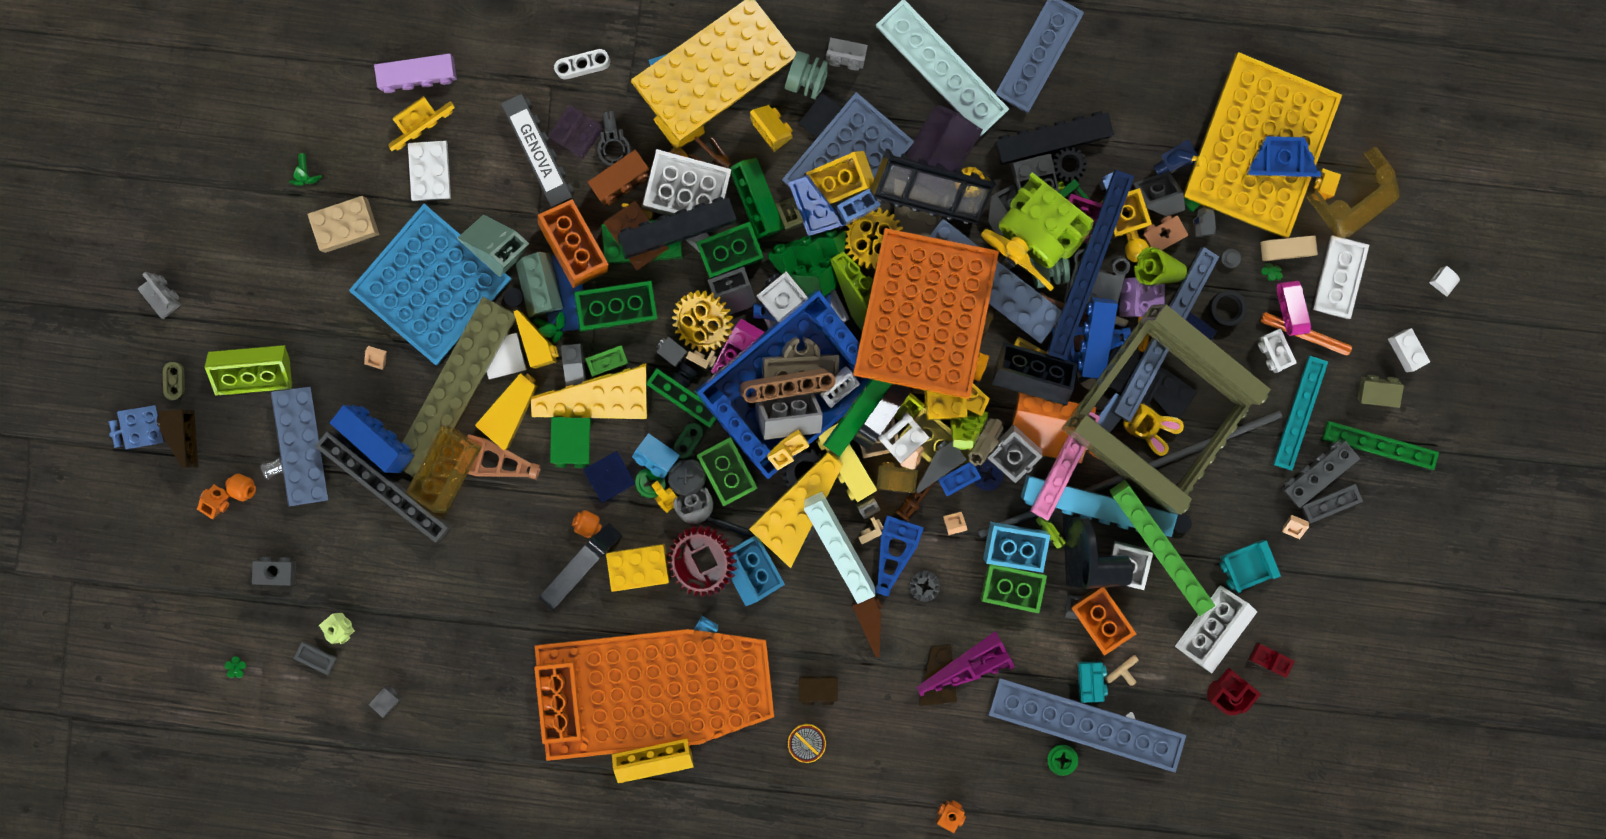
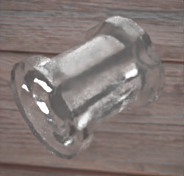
M280 457L268 464H261L262 473L267 480L276 474H283Z

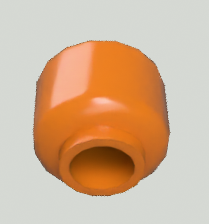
M239 473L228 478L225 484L227 494L239 501L251 499L256 491L253 479Z
M587 510L577 512L572 521L574 532L586 538H591L594 534L596 535L602 527L599 524V516Z

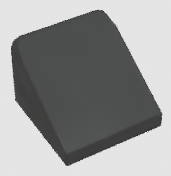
M1066 596L1065 618L1079 619L1071 607L1083 596Z

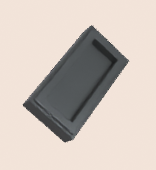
M302 641L293 659L329 675L338 657Z

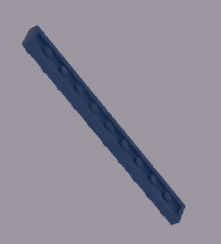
M1114 169L1046 353L1048 355L1063 360L1067 358L1133 182L1134 176Z

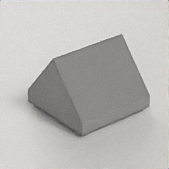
M873 496L856 504L863 519L880 511Z

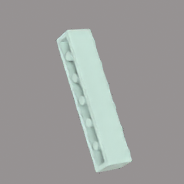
M823 492L805 499L804 510L857 604L874 597L875 585Z

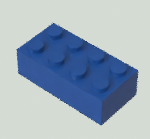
M343 405L330 424L384 472L402 473L415 456L410 451L411 448L407 444L399 442L396 439L397 435L390 430L387 431L380 420L377 418L373 419L369 415L370 411L365 407Z

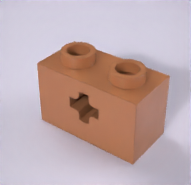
M1169 215L1160 220L1161 225L1155 227L1153 224L1145 228V233L1141 235V238L1148 243L1149 247L1163 250L1189 235L1178 215L1173 218ZM1166 231L1167 234L1161 237L1160 233Z

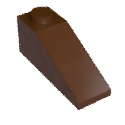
M872 597L859 604L855 602L852 604V607L875 657L878 658L880 657L881 612L879 609L883 607L878 597L875 599Z

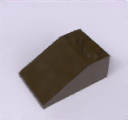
M183 409L159 411L157 425L160 427V432L182 468L198 467L195 411Z

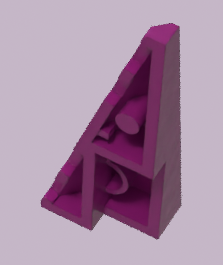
M995 631L916 688L919 694L924 696V693L929 690L935 689L940 691L943 686L949 684L957 686L980 679L983 674L989 672L996 674L999 673V669L1006 667L1013 669L1015 666Z

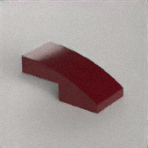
M1258 642L1249 657V660L1287 678L1295 662Z

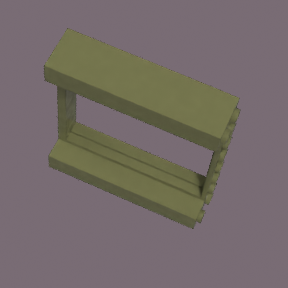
M1167 304L1151 305L1065 423L1062 430L1165 511L1181 515L1190 507L1189 503L1192 498L1188 495L1193 490L1195 482L1203 477L1204 470L1215 460L1218 450L1225 446L1228 436L1235 432L1238 422L1247 415L1246 413L1249 411L1251 404L1260 405L1264 403L1271 389ZM1147 333L1236 404L1178 486L1088 416Z

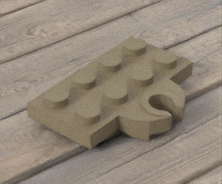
M795 337L785 344L781 356L762 357V378L815 369H826L835 377L839 373V355L837 353L820 354L818 345L807 337H803L805 348L802 351H797L796 347L799 339ZM824 376L821 383H824L828 376ZM809 379L803 381V386L809 383ZM787 382L784 385V389H788L790 387V382ZM772 385L767 386L765 392H769Z

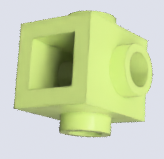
M343 613L331 614L319 625L324 632V637L331 644L347 642L350 639V635L355 631L351 621Z

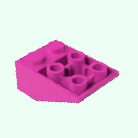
M740 319L715 362L711 373L715 374L761 336L764 331Z

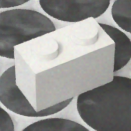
M1412 328L1403 330L1388 338L1406 372H1413L1430 363Z

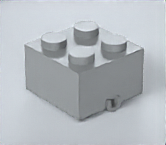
M1013 425L998 440L997 446L987 458L1016 483L1026 472L1030 473L1033 469L1032 466L1043 456L1042 449Z

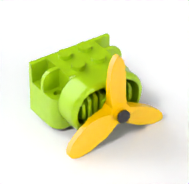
M1032 172L1029 175V181L1023 188L1018 190V194L1011 201L1010 210L998 224L1004 236L985 229L981 236L990 246L1006 256L1005 260L1011 266L1015 267L1019 264L1052 291L1054 289L1053 285L1034 267L1030 258L1046 268L1054 267L1061 258H1070L1090 236L1094 220Z

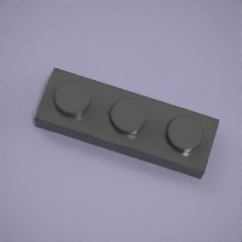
M1352 484L1308 502L1301 508L1306 520L1310 524L1359 504L1363 500L1356 484Z

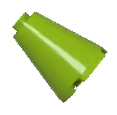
M1147 247L1142 250L1137 256V266L1134 267L1137 280L1147 286L1180 282L1187 275L1185 264L1156 247Z

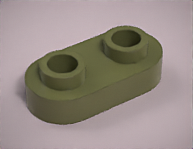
M169 362L163 367V394L169 400H179L185 393L184 368L180 363ZM174 368L177 369L176 375H173L172 370ZM175 387L178 389L176 394L173 393V388Z

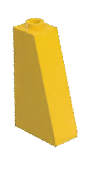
M520 373L475 425L504 451L510 448L531 402V398L538 387L534 384L536 380L528 373L526 375Z

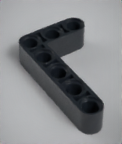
M608 523L579 551L539 596V599L553 611L623 535Z

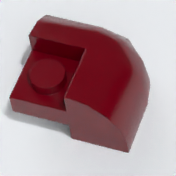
M1230 668L1225 671L1217 682L1213 680L1207 691L1208 700L1229 716L1246 713L1261 695L1260 692Z

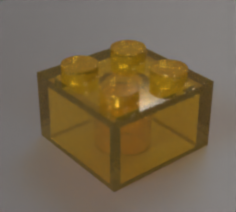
M882 462V465H877L876 489L915 493L918 470H912L903 466L901 468L894 467L895 463Z

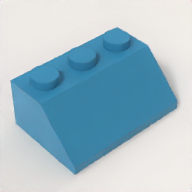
M753 536L730 549L731 552H736L732 559L737 560L736 563L732 564V566L737 567V570L731 571L735 575L731 580L745 606L758 602L785 585L762 541L758 537Z

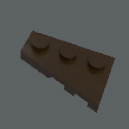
M951 644L931 646L924 681L953 661ZM949 684L943 686L940 691L933 689L925 692L924 696L920 697L919 706L957 702L956 687Z

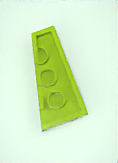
M967 410L968 417L964 419H950L953 447L960 450L973 448L988 419V412L984 411L983 415L979 416Z

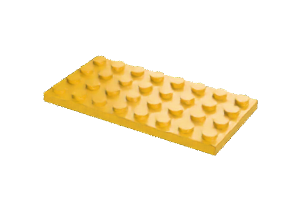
M744 0L631 79V83L679 143L794 60L796 52L755 0Z

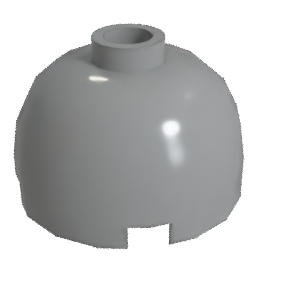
M701 488L693 495H680L678 499L675 497L673 506L677 515L683 521L697 524L705 521L710 516L713 510V500L708 489Z

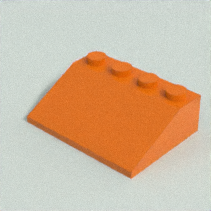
M1018 392L1011 427L1015 425L1042 449V456L1057 458L1069 435L1062 428L1079 403L1068 402L1067 406ZM1094 407L1091 410V412L1094 414L1096 412V407ZM1086 448L1084 449L1078 463L1082 464Z

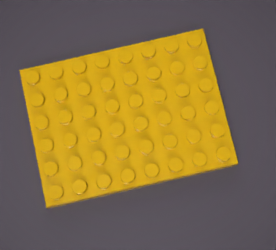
M1236 53L1198 156L1207 157V167H1196L1195 161L1183 193L1184 198L1213 208L1216 211L1281 237L1289 238L1311 177L1249 176L1247 171L1264 137L1267 136L1305 137L1308 149L1315 159L1313 161L1316 166L1342 95L1242 53Z

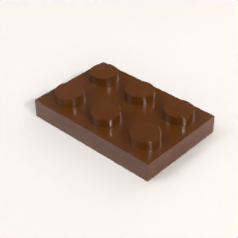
M634 201L603 223L619 244L617 236L620 230L627 227L637 228L640 223L649 220L637 202ZM665 246L628 259L638 271L669 248Z

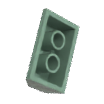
M537 252L522 257L516 263L528 318L532 319L563 309L550 253Z

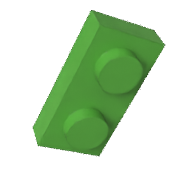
M622 345L585 358L592 377L629 364Z

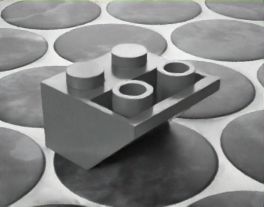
M1044 154L1010 163L1017 190L1025 186L1029 181V175L1033 172L1059 192L1051 154Z
M744 267L708 280L711 291L714 293V299L716 300L718 297H721L719 303L726 302L724 309H730L727 315L753 307L754 303H757Z

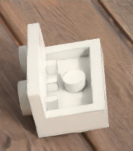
M1281 328L1258 338L1259 349L1262 353H1265L1268 359L1266 363L1271 371L1273 370L1274 373H1278L1296 364V360Z

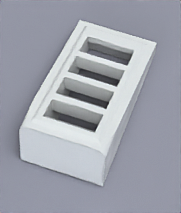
M846 366L835 376L836 382L834 387L820 393L830 408L860 385L857 378L853 376L852 371ZM830 393H831L832 396H833L832 399H830V398L828 397V395H829Z

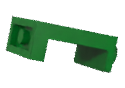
M551 417L550 463H554L555 467L567 468V464H574V468H586V464H591L590 429L592 418Z

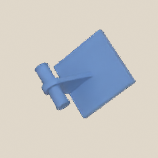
M155 405L118 411L120 430L118 429L117 420L108 422L111 431L109 435L113 439L114 448L123 446L120 435L123 436L125 449L164 443L160 427L157 425L158 415Z

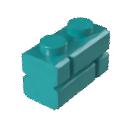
M1101 661L1077 662L1079 701L1083 703L1104 702V696H1108L1107 685H1104L1103 677L1107 676L1106 666Z

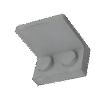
M830 38L826 60L829 61L831 66L840 67L841 64L848 66V69L858 71L859 68L863 69L868 45Z
M148 272L142 274L147 281L138 290L159 317L165 319L181 306V303L178 301L180 299L173 290H169L166 286L168 283L163 276Z

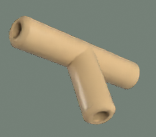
M1133 655L1105 677V680L1110 684L1122 675L1128 684L1133 686L1136 684V680L1129 673L1128 669L1137 663L1139 659L1136 655Z

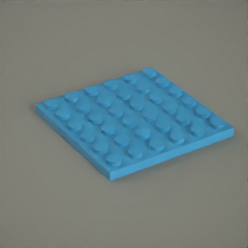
M423 204L349 291L432 363L438 366L457 344L482 297L494 301L512 278L506 273L499 277L457 239L461 234L426 204Z

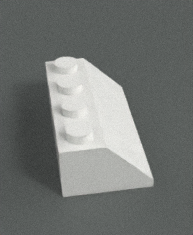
M1221 585L1211 597L1215 607L1200 617L1198 615L1175 645L1177 649L1210 673H1213L1257 613L1249 603Z

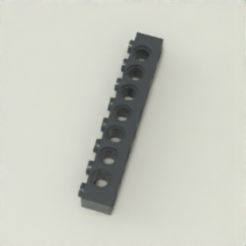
M326 431L315 445L318 450L435 543L440 542L452 526L333 431Z

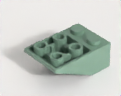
M484 214L457 238L499 277L526 254L529 243L515 230Z

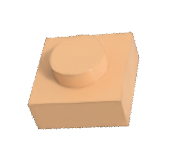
M368 346L365 350L364 364L383 370L386 365L387 351Z
M962 512L943 516L948 535L967 530Z
M1291 515L1284 524L1282 532L1300 539L1309 528V522Z

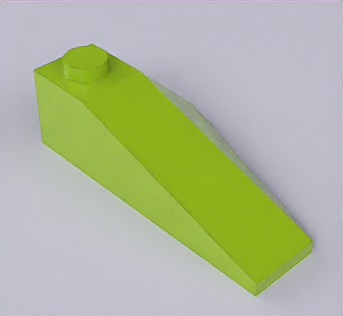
M841 252L830 259L850 314L861 331H863L873 279L861 273L860 267L845 252Z

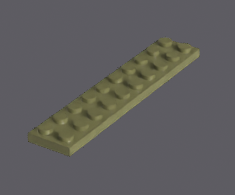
M482 297L403 440V443L407 444L411 448L410 451L415 455L403 470L404 472L423 483L427 481L516 319L514 313L488 298Z

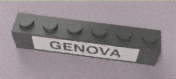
M519 94L501 103L550 206L554 208L571 199L574 200L572 194H575L574 189L570 183H566L564 177L567 175L563 167H558L555 161L558 157L554 149L550 150L547 144L550 140L546 132H541L539 128L542 124L537 114L533 115L531 112L533 105L530 99Z

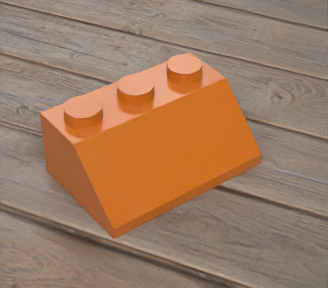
M1105 588L1092 589L1071 607L1104 656L1136 635L1135 630Z

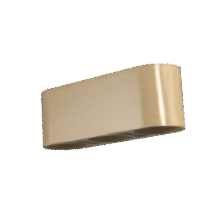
M1316 236L1260 242L1262 261L1318 255Z

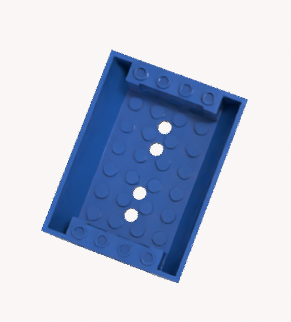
M819 290L812 292L695 390L705 406L767 479L778 471L767 458V455L786 437L764 440L755 416V406L750 407L738 391L741 383L762 379V357L781 356L785 344L795 337L799 339L796 349L797 351H802L805 348L803 337H807L818 345L820 354L837 353L839 355V372L846 366L854 373L860 343ZM855 376L860 385L832 408L827 405L820 394H814L823 414L821 433L803 435L809 444L845 415L870 379ZM753 388L747 390L746 396L752 394ZM830 393V394L828 395V397H829L830 399H832L833 396H832V394Z

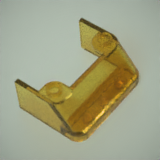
M1376 146L1364 154L1377 170L1375 178L1380 187L1353 208H1350L1346 202L1341 200L1328 205L1318 191L1307 196V199L1337 237L1347 238L1399 199L1400 191L1395 171Z

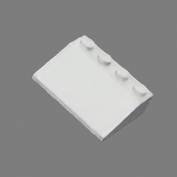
M656 149L641 209L673 216L679 210L686 209L689 211L694 209V206L697 204L705 203L707 205L718 197H723L724 199L731 169Z

